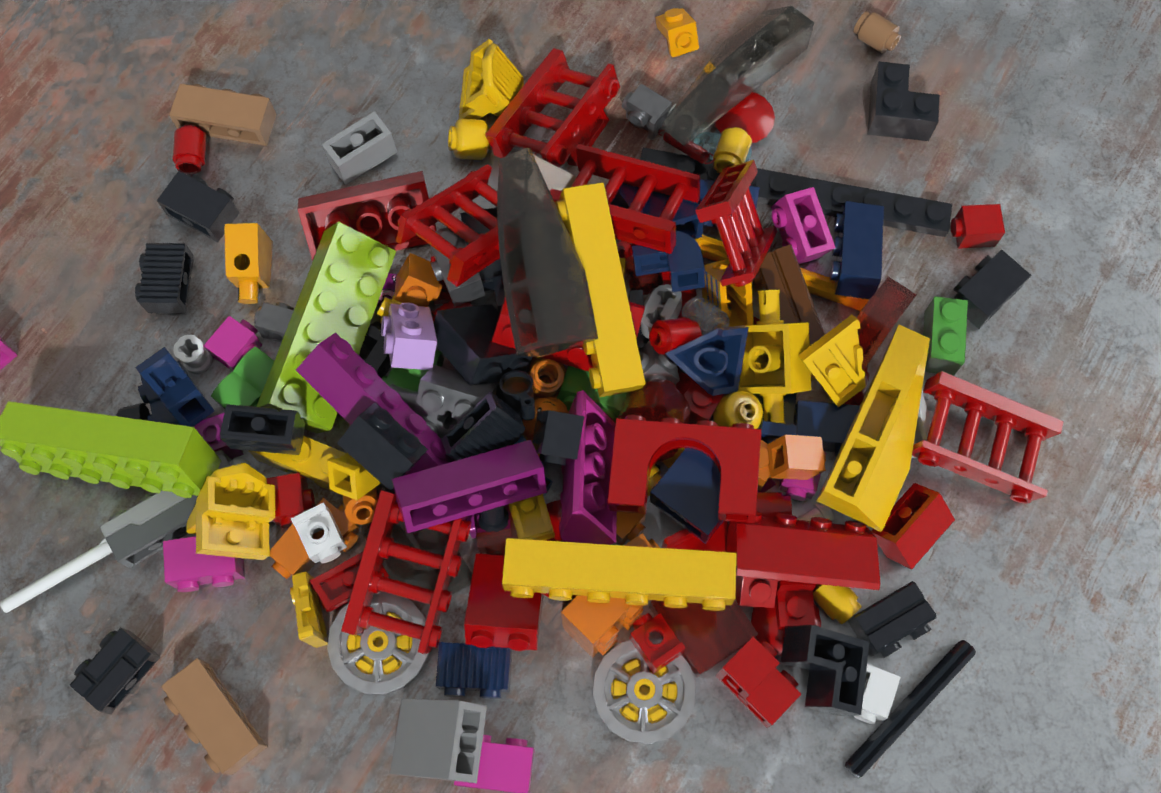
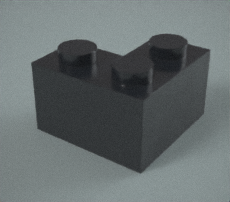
M879 61L871 80L867 135L929 141L939 122L940 95L908 91L910 65Z
M815 625L786 626L780 662L809 670L805 707L831 714L861 715L870 642Z

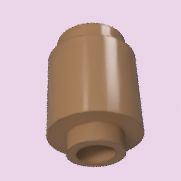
M868 11L864 12L853 30L858 35L860 41L882 54L887 50L892 51L901 38V35L898 34L900 27L876 12L872 14Z

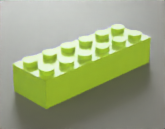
M337 222L324 231L257 407L273 408L279 412L282 409L298 411L305 421V429L316 434L332 430L338 412L296 369L319 343L334 333H337L342 339L346 340L359 355L396 254L394 249L341 222Z
M10 401L7 402L0 416V451L6 456L15 459L19 463L21 470L33 475H39L40 472H44L60 479H69L71 476L92 484H99L100 481L110 482L124 489L136 486L151 493H160L162 490L173 492L175 495L183 498H191L192 495H199L206 477L211 476L219 468L222 461L198 431L190 426Z

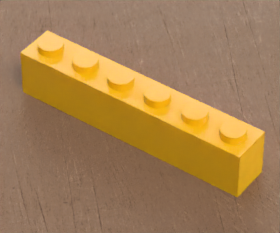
M604 182L563 188L559 201L555 202L558 221L564 222L566 234H562L564 253L571 256L573 267H569V279L572 288L577 287L579 300L575 302L577 318L579 321H584L586 334L582 335V343L585 354L591 355L593 368L589 369L591 386L593 389H598L599 397L638 391L646 383Z
M506 538L502 585L505 591H511L510 595L517 598H533L535 592L549 593V599L560 601L572 600V595L587 596V601L593 603H609L611 597L626 598V604L636 606L648 605V600L664 601V606L670 608H686L687 603H702V609L721 611L725 610V605H732L735 600L737 553Z

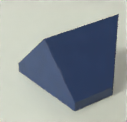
M741 325L718 328L665 354L708 394L715 396L737 392L749 327Z

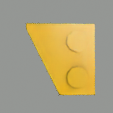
M852 314L798 355L837 407H840L866 387L865 372L862 370L863 350L859 345L858 339L860 322Z
M305 571L292 575L293 587H290V594L296 609L299 640L318 648L328 645V634L320 601L309 584V581L314 579V577Z

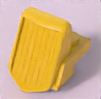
M490 39L471 51L470 65L464 69L458 119L479 120L488 113L499 117L524 86L523 75L500 47Z
M245 462L217 469L211 476H207L196 499V505L186 523V532L196 534V554L264 560L269 557V522L275 519V485L267 484L265 476Z

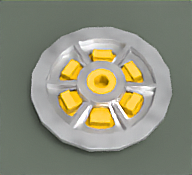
M380 591L378 594L374 593L371 603L374 612L425 626V616L411 600ZM348 604L344 606L330 627L327 650L333 670L346 685L362 693L384 695L403 688L420 673L429 654L418 653L421 640L372 626L368 629L364 628V632L358 635L341 632Z
M649 638V640L653 644H659L662 642L658 639ZM631 640L621 642L604 656L595 672L592 694L597 713L610 731L629 742L651 744L670 738L686 724L695 707L696 682L691 666L682 655L653 674Z

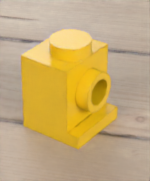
M348 453L339 459L331 457L327 460L331 491L357 501L381 484L379 480Z

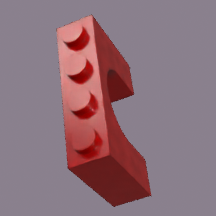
M628 415L625 419L616 418L608 493L610 511L646 514L649 477L656 461L671 450L692 448L709 456L718 468L721 479L718 520L755 523L762 429H754L753 425L746 423H736L732 427H724L708 420L698 421L696 424H684L676 418H662L661 422L646 421L645 417L638 415Z

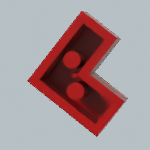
M752 637L716 674V677L768 728L801 696V693L796 689L799 684L792 675L785 670L779 672L776 669L780 662L775 658L777 656L775 649L764 639L758 641Z

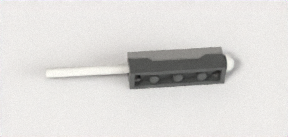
M224 454L219 457L222 461L218 469L244 462L252 467L251 463L243 458H236L230 461ZM169 491L145 495L140 499L138 505L129 510L116 512L109 517L107 523L100 526L106 538L99 545L1 600V608L5 613L12 611L112 552L117 562L128 568L135 566L162 550L163 541L180 539L189 534L186 532V523L196 505L198 496L192 495L191 498H183Z

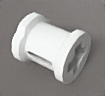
M184 335L174 344L173 351L175 357L183 362V366L189 372H205L212 364L213 357L205 349L201 339H198L195 335Z

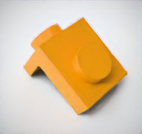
M683 8L669 9L665 14L655 17L657 29L667 39L669 54L672 57L699 49L696 21Z

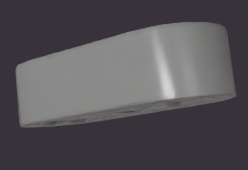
M665 284L655 288L645 305L640 324L641 332L646 338H649L651 328L658 318L667 320L678 317L682 309L681 291L672 292L671 285Z

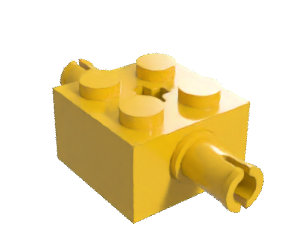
M780 290L758 291L760 321H756L757 325H745L749 328L738 391H746L763 396L764 421L785 424L783 395L811 391V372L798 356L810 347L809 322L784 323V320H780Z

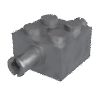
M433 365L432 370H429L420 379L418 392L396 386L395 384H390L389 387L397 391L402 400L416 414L420 415L426 421V424L442 439L490 391L496 395L498 384L492 382L471 386L459 372Z

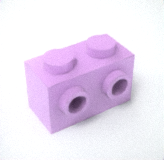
M413 303L390 304L388 316L382 317L381 336H385L384 354H389L391 367L432 370L437 338L430 307L417 306Z

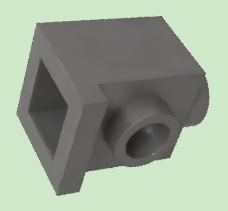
M640 84L634 93L629 92L626 95L621 107L626 110V118L635 127L647 130L648 138L653 140L668 122L666 118L671 109L672 102L645 85Z
M264 302L263 306H259L256 310L254 326L263 338L281 343L294 308L281 302H277L276 305Z

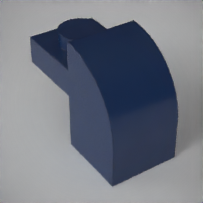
M676 231V246L672 254L640 245L632 246L636 276L668 271L672 292L705 287V267L701 249L695 239L688 234Z
M165 347L135 367L180 425L194 427L215 411L196 384Z

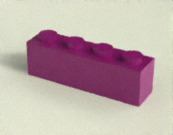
M531 440L392 479L398 507L407 534L547 493L544 467Z

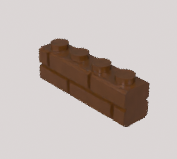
M787 245L772 252H767L752 282L755 287L761 286V289L764 291L780 290V320H784V323L809 322V342L811 346L823 337L825 333L792 245ZM811 373V380L816 379Z

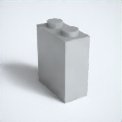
M401 699L390 774L477 783L487 706L458 700Z

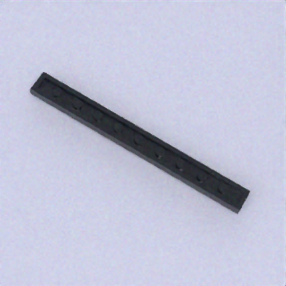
M642 148L640 160L700 175V179L716 181L720 175L714 168L713 160L708 159L705 162L713 161L710 164H702L688 155ZM757 168L758 173L751 183L752 186L760 187L757 203L774 205L787 194L814 187L824 215L835 217L836 213L842 214L845 201L884 206L883 226L946 237L949 233L953 205L951 203Z

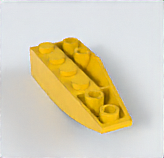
M899 324L816 500L882 532L910 470L930 338Z

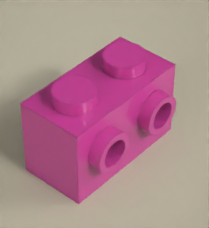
M814 187L787 194L771 206L772 221L781 234L783 240L782 247L792 245L798 264L821 258L836 248Z

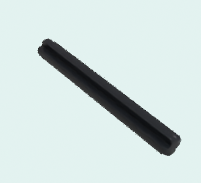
M961 640L944 656L888 716V719L845 762V767L853 776L860 778L872 767L976 654L974 647L967 641Z

